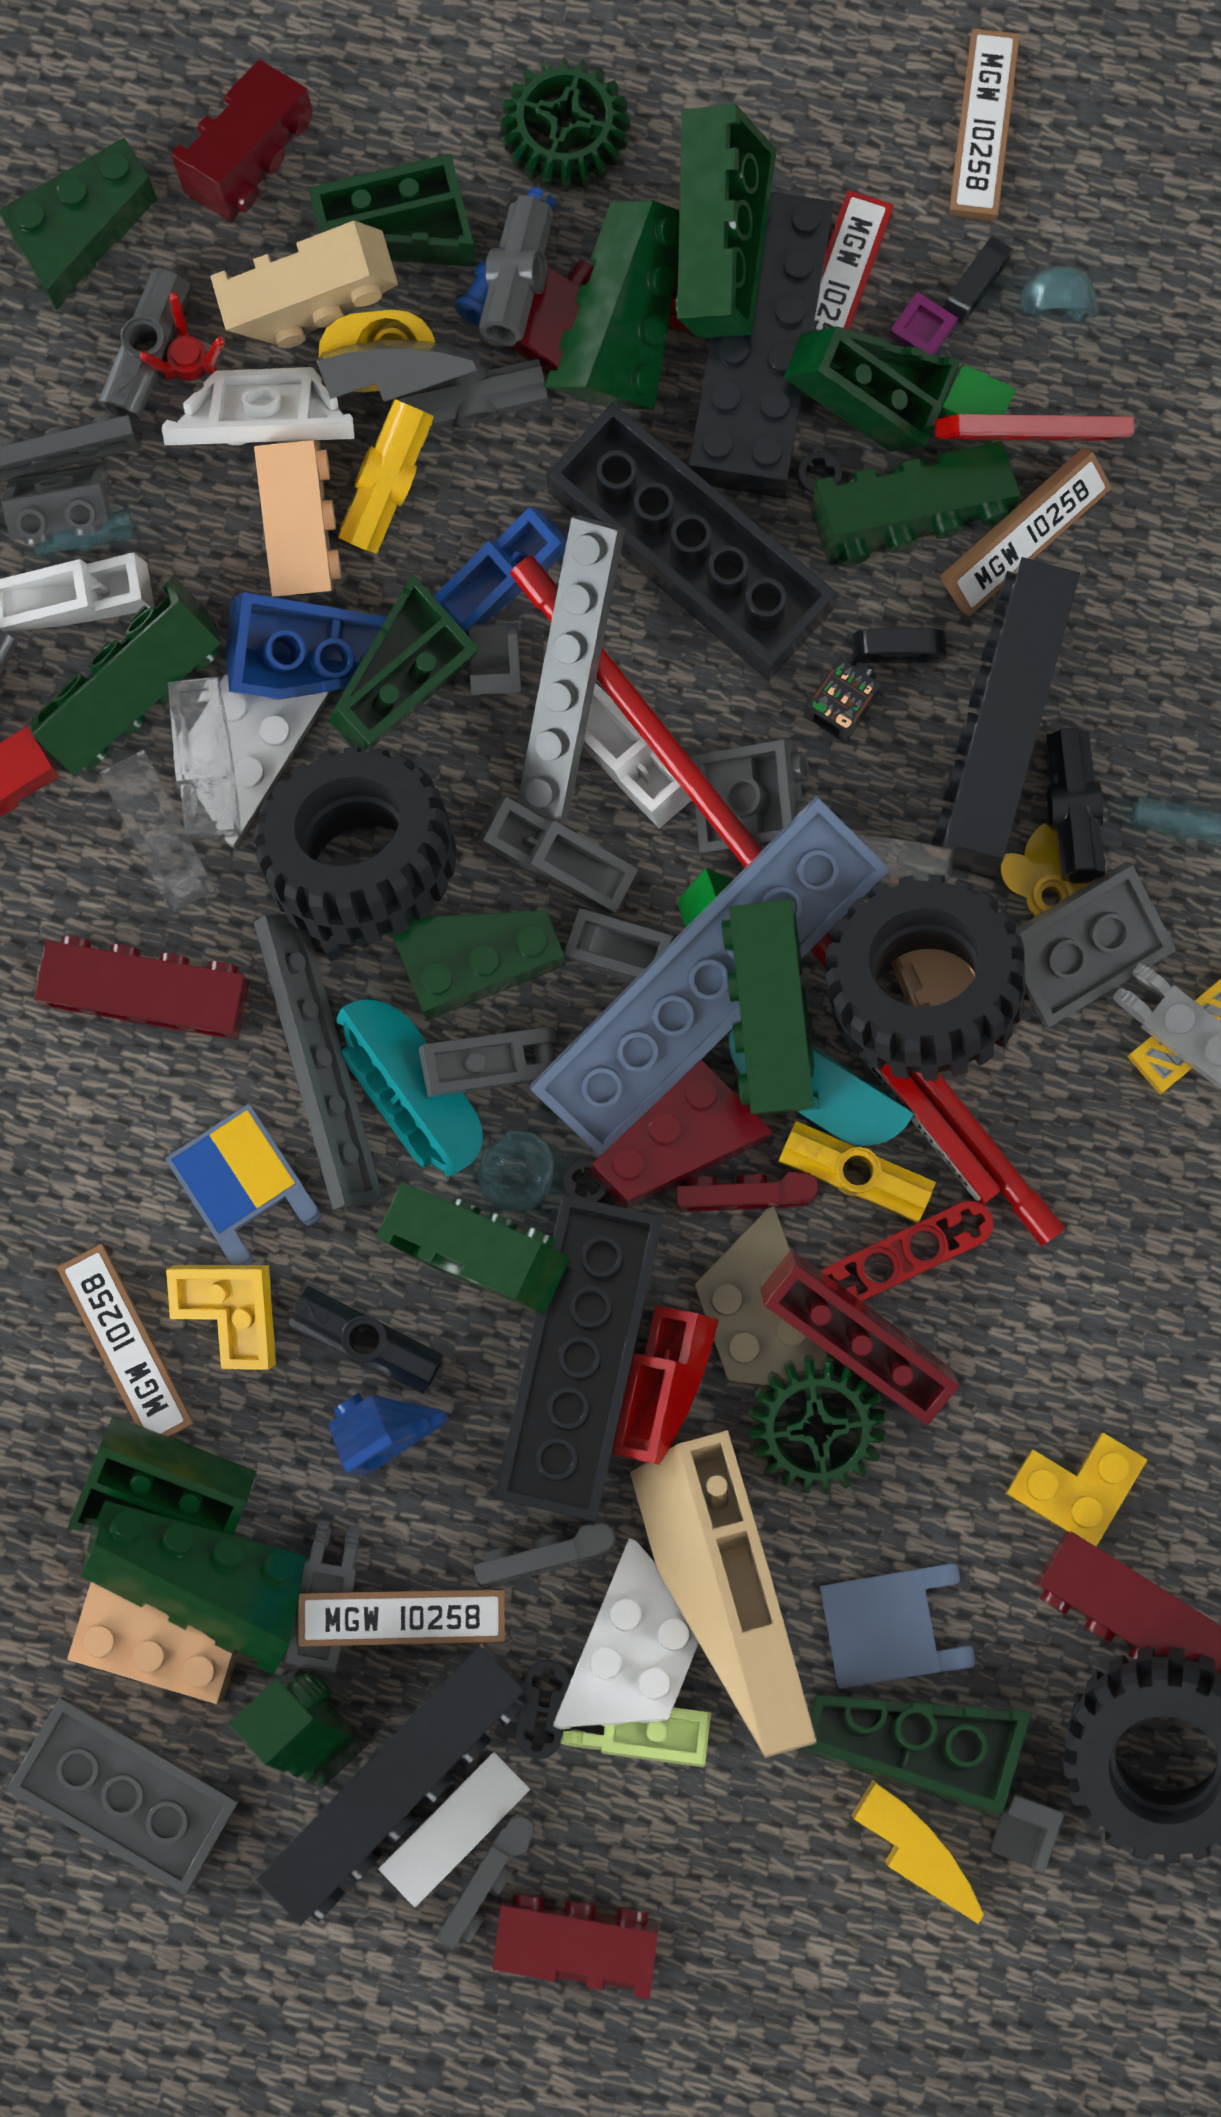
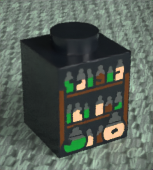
M839 658L807 704L805 718L846 744L879 695L881 683L875 680L877 675L859 661L853 660L851 663H848L844 659Z

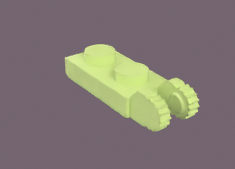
M673 1707L669 1720L666 1722H630L623 1725L605 1726L603 1735L590 1734L580 1730L563 1731L561 1744L585 1749H600L601 1754L704 1767L711 1713Z

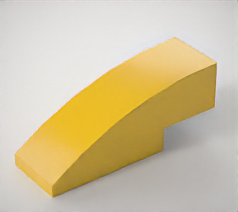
M872 1780L851 1816L854 1820L894 1845L885 1860L887 1866L979 1924L984 1914L971 1885L953 1856L933 1831L905 1803Z

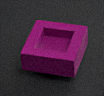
M917 292L890 329L889 338L903 347L913 346L924 349L925 353L935 355L955 328L958 318Z

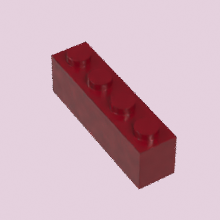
M62 936L61 943L46 940L34 1000L42 1007L238 1041L249 987V981L244 974H238V966L218 961H210L208 968L189 965L190 959L188 957L172 953H160L159 960L140 957L141 950L120 944H111L110 951L91 948V941L74 936Z
M792 1249L760 1288L764 1306L927 1426L960 1386L950 1366Z
M1065 1531L1033 1583L1044 1590L1039 1598L1040 1600L1064 1615H1067L1070 1608L1088 1618L1084 1625L1085 1629L1111 1644L1115 1636L1133 1647L1128 1656L1134 1660H1137L1138 1649L1153 1647L1155 1656H1169V1647L1184 1648L1186 1659L1196 1661L1200 1653L1215 1659V1670L1221 1674L1220 1625L1074 1532Z

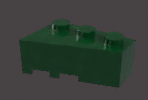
M122 138L0 209V216L13 241L57 310L67 300L66 296L84 276L87 277L95 269L99 259L115 242L118 243L157 198L148 174L126 139Z
M451 154L308 187L319 234L351 221H357L382 230L391 261L477 267L474 243Z
M401 1181L375 1238L438 1271L543 1315L545 1314L570 1260L569 1257L552 1248L556 1239L531 1227H527L525 1233L522 1234L516 1231L517 1223L501 1215L490 1212L488 1218L480 1215L481 1209L454 1197L451 1203Z

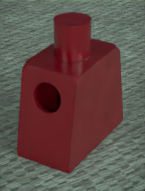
M579 260L566 278L550 267H547L546 285L541 294H534L523 339L518 340L515 346L508 347L529 361L539 359L542 370L548 374L550 371H557L563 355V351L558 348L564 331L572 330L580 308L575 303L580 286L586 285L589 282L594 266L584 260Z

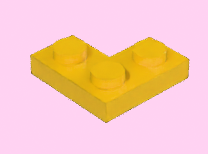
M173 1265L166 1269L170 1319H217L221 1369L269 1370L276 1365L269 1265Z
M1101 1433L1078 1473L1074 1475L1032 1449L1005 1494L1063 1530L1072 1531L1089 1543L1097 1546L1148 1459L1107 1434Z

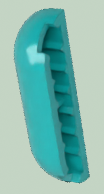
M359 1000L342 1007L337 1017V1023L344 1027L347 1047L341 1050L342 1056L353 1075L409 1154L421 1167L425 1168L433 1165L437 1169L445 1171L446 1177L453 1176L468 1167L476 1159L482 1146L483 1133L479 1117L463 1093L427 1098L418 1048L428 1043L416 1026L400 1010L381 1001Z
M732 1028L729 1033L730 1053L739 1072L745 1074L747 1073L745 1053L736 1054ZM813 1047L815 1069L814 1077L811 1078L813 1092L818 1091L820 1109L798 1111V1113L841 1140L861 1146L878 1145L889 1141L907 1126L914 1115L912 1111L893 1100L892 1096Z

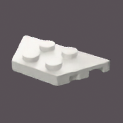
M313 367L215 371L204 382L203 388L193 393L183 403L185 414L177 422L167 420L162 425L164 445L221 443L243 445L250 442L288 443L307 440L354 439L355 437L352 416L350 414L343 415L338 409L337 397L330 399L327 388L322 384V378Z
M224 675L173 759L229 846L236 849L333 691L274 700L230 693L228 675Z
M628 1539L553 1727L570 1729V1727L613 1726L630 1722L652 1723L669 1720L699 1642L660 1577L655 1562L638 1542L633 1539Z

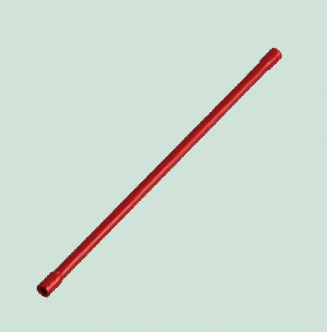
M530 555L519 562L509 574L534 606L541 610L551 622L558 586L536 558ZM602 647L596 680L742 865L746 867L763 849ZM829 933L810 950L826 971L825 958L827 946L833 943V938ZM910 1072V1077L1000 1187L999 1190L1012 1205L1014 1213L1039 1245H1045L1065 1229L1063 1224L1040 1195L1028 1186L941 1074L938 1073V1080L923 1081L922 1073Z

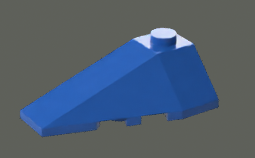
M243 592L231 600L225 647L229 692L282 700L346 689L387 617Z
M360 1393L334 1409L338 1417L329 1422L328 1425L340 1462L345 1471L350 1474L367 1476L451 1421L445 1411L373 1395L363 1400Z

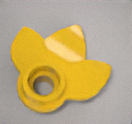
M1042 824L1031 835L1025 847L1024 855L1005 854L1000 865L1001 877L1006 887L1011 892L1026 899L1027 907L1035 917L1052 907L1043 902V891L1054 890L1059 895L1060 902L1090 884H1072L1069 881H1061L1056 832L1051 830L1047 824Z

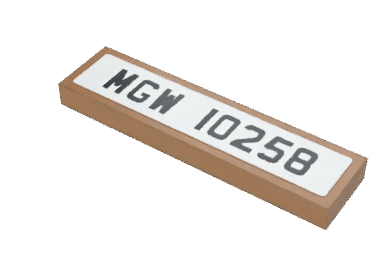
M972 28L948 216L995 222L997 220L1020 34Z
M1085 448L1078 451L940 575L942 582L957 607L964 614L971 616L1000 590L1006 571L1016 573L1022 557L1033 560L1112 489L1092 451Z
M100 1244L56 1267L134 1423L167 1437H172L195 1425L105 1246Z
M503 1589L299 1593L296 1609V1646L505 1642V1602Z

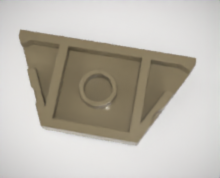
M775 1207L768 1208L694 1284L704 1315L719 1319L714 1343L729 1382L771 1386L767 1380V1375L771 1371L778 1373L784 1380L788 1378L784 1368L786 1361L792 1360L797 1371L800 1372L805 1370L804 1356L812 1355L815 1369H823V1361L827 1355L823 1348L763 1304L760 1288L790 1251ZM820 1386L821 1393L833 1395L839 1393L835 1389Z

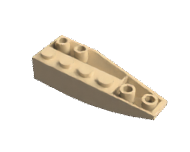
M728 1430L679 1443L668 1450L660 1465L647 1462L630 1472L657 1571L764 1757L816 1744L782 1614Z

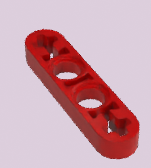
M976 1201L962 1202L825 1267L821 1272L831 1276L833 1281L840 1282L851 1276L844 1267L853 1263L857 1279L867 1291L858 1295L856 1284L846 1290L863 1302L979 1246L992 1233L993 1218L990 1211L983 1204ZM963 1211H967L971 1217L980 1215L983 1223L977 1228L979 1236L972 1238L969 1232H963L951 1239L958 1248L949 1251L946 1235L936 1223L945 1220L946 1229L948 1230L957 1226L962 1221L960 1213ZM927 1232L937 1240L938 1252L933 1259L927 1261L919 1260L911 1253L909 1247L910 1240L916 1233ZM883 1254L892 1262L893 1272L887 1281L881 1283L873 1282L866 1276L864 1263L869 1256Z

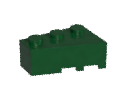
M835 326L801 334L783 378L890 452L927 446L935 426V420L938 419L961 359L928 354L924 352V349L913 346L906 348L887 343V340Z
M413 574L328 719L351 747H360L362 752H368L371 747L380 742L464 669L479 651L478 646Z
M546 910L424 917L421 921L415 918L408 923V930L398 935H395L394 931L391 932L426 1021L566 966L565 956Z
M112 1416L67 1529L83 1530L85 1525L94 1526L105 1501L233 1535L247 1504L257 1471Z

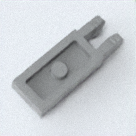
M1138 964L1132 974L1142 986L1161 999L1160 1003L1151 1011L1134 993L1123 988L1117 990L1113 995V999L1142 1023L1140 1027L1221 1089V1021L1175 985L1171 987L1154 970L1145 965Z

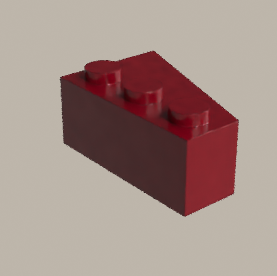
M258 59L224 96V102L228 105L215 120L206 115L198 123L197 130L202 134L188 149L179 144L170 153L183 192L231 223L239 211L246 213L252 207L258 196V184L266 173L272 175L278 170L285 157L286 150L284 147L293 134L296 136L303 134L313 114L308 89L261 59Z
M700 1060L592 1163L590 1175L607 1190L606 1192L622 1208L628 1209L681 1184L687 1178L715 1168L743 1152L768 1142L773 1131L757 1115L751 1114V1109L747 1105H742L740 1098Z
M515 1892L513 1901H502L492 1970L554 1982L558 1981V1979L586 1982V1988L605 1990V1985L635 1989V1997L650 1999L658 1939V1921L648 1920L649 1911L633 1907H618L617 1915L597 1913L596 1903L572 1899L566 1900L565 1908L544 1905V1896Z

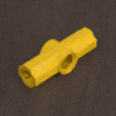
M394 398L374 447L371 446L362 462L354 485L357 490L339 528L338 538L366 551L378 553L396 507H400L403 504L417 470V466L414 464L425 443L430 426H432L433 415Z
M795 1121L778 1160L779 1163L802 1173L803 1171L806 1174L810 1172L811 1176L815 1175L814 1178L838 1188L845 1195L857 1196L916 1223L920 1221L936 1182L877 1157L875 1153L867 1148L852 1146L798 1121ZM851 1159H859L865 1162L870 1171L868 1182L863 1185H854L847 1181L843 1173L845 1162Z

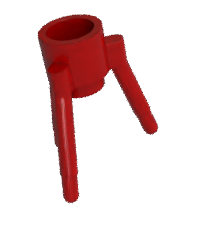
M176 292L170 293L169 300L178 337L168 346L166 354L168 361L165 362L146 351L140 353V359L147 365L162 372L166 380L177 377L182 381L190 382L199 379L205 372L214 373L217 369L215 362L225 344L224 338L217 337L206 354L201 341L189 335L179 295Z

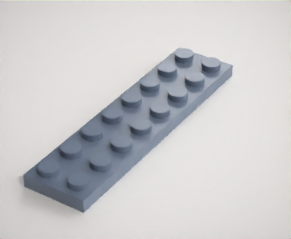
M816 796L530 1084V1090L601 1156L733 1028V1023L741 1020L739 1001H730L727 983V971L736 970L734 950L725 951L721 922L722 920L730 919L729 906L791 899L795 903L801 957L803 958L837 924L838 920L848 913V908L858 898H863L890 869Z

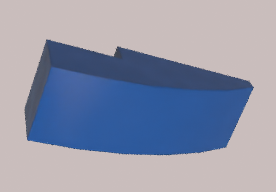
M529 507L496 541H488L433 597L469 636L470 626L483 625L523 592L509 574L510 571L530 555H533L544 570L547 571L564 555L567 537L543 509Z

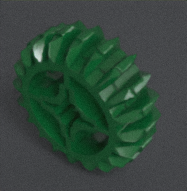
M563 57L559 63V69L552 70L551 65L544 60L541 64V75L538 76L527 69L526 73H524L525 85L513 82L510 88L512 98L505 99L502 105L503 114L506 116L500 120V130L506 135L503 138L505 151L513 152L512 164L516 168L526 166L525 173L529 181L535 179L542 172L543 185L547 189L553 185L555 178H561L562 187L567 192L571 188V178L579 177L580 184L587 188L590 184L589 172L592 171L593 174L604 180V177L607 175L606 164L617 166L620 162V152L618 150H625L627 148L628 135L625 132H628L631 128L630 116L625 114L628 110V103L625 96H617L619 94V86L615 80L604 83L605 72L601 67L588 74V65L584 59L577 65L576 69H570L568 60ZM562 95L555 101H545L551 97ZM582 98L592 103L600 111L605 123L594 120V115L582 110ZM572 110L573 125L569 122V127H563L559 137L558 123L562 126V120H568ZM526 124L537 127L538 133H542L550 139L549 150L533 140L526 129ZM579 145L587 146L579 151L568 153L573 147Z
M805 1355L804 1371L798 1372L793 1361L788 1360L784 1363L785 1372L788 1376L787 1379L784 1380L774 1371L767 1375L769 1384L775 1389L774 1392L766 1388H757L755 1397L766 1406L756 1405L749 1408V1417L762 1423L749 1427L748 1434L750 1439L764 1440L754 1448L756 1458H765L773 1455L765 1465V1471L769 1475L775 1474L782 1467L785 1468L781 1479L782 1485L789 1487L794 1482L796 1476L801 1477V1491L808 1494L812 1489V1480H820L822 1493L829 1494L831 1492L830 1479L838 1477L840 1485L846 1489L851 1486L849 1470L852 1469L862 1478L868 1474L867 1467L861 1460L862 1457L875 1462L879 1460V1450L869 1444V1442L882 1443L886 1441V1431L874 1427V1425L887 1421V1414L882 1409H871L882 1400L880 1392L876 1390L862 1394L870 1383L861 1376H858L851 1382L850 1378L853 1375V1371L846 1365H842L839 1373L833 1372L834 1357L826 1355L823 1361V1369H815L813 1356ZM820 1386L841 1392L852 1401L858 1411L847 1412L846 1408H833L827 1405L823 1400ZM805 1388L806 1403L803 1409L798 1413L787 1415L786 1420L775 1421L777 1412L785 1400L795 1392ZM813 1402L817 1403L818 1414L822 1416L823 1422L832 1423L831 1426L824 1424L825 1432L822 1433V1446L818 1445L817 1434H814L812 1426H803L805 1422L811 1424L810 1416H813ZM860 1427L853 1444L843 1454L830 1459L829 1446L837 1436L849 1434V1428ZM788 1436L789 1441H802L808 1444L812 1449L815 1462L801 1459L790 1453L782 1445L779 1437Z

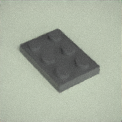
M1127 862L1016 928V934L1021 936L1024 946L1026 994L1042 1024L1049 1028L1134 977L1132 972L1138 964L1150 967L1176 951L1135 868Z

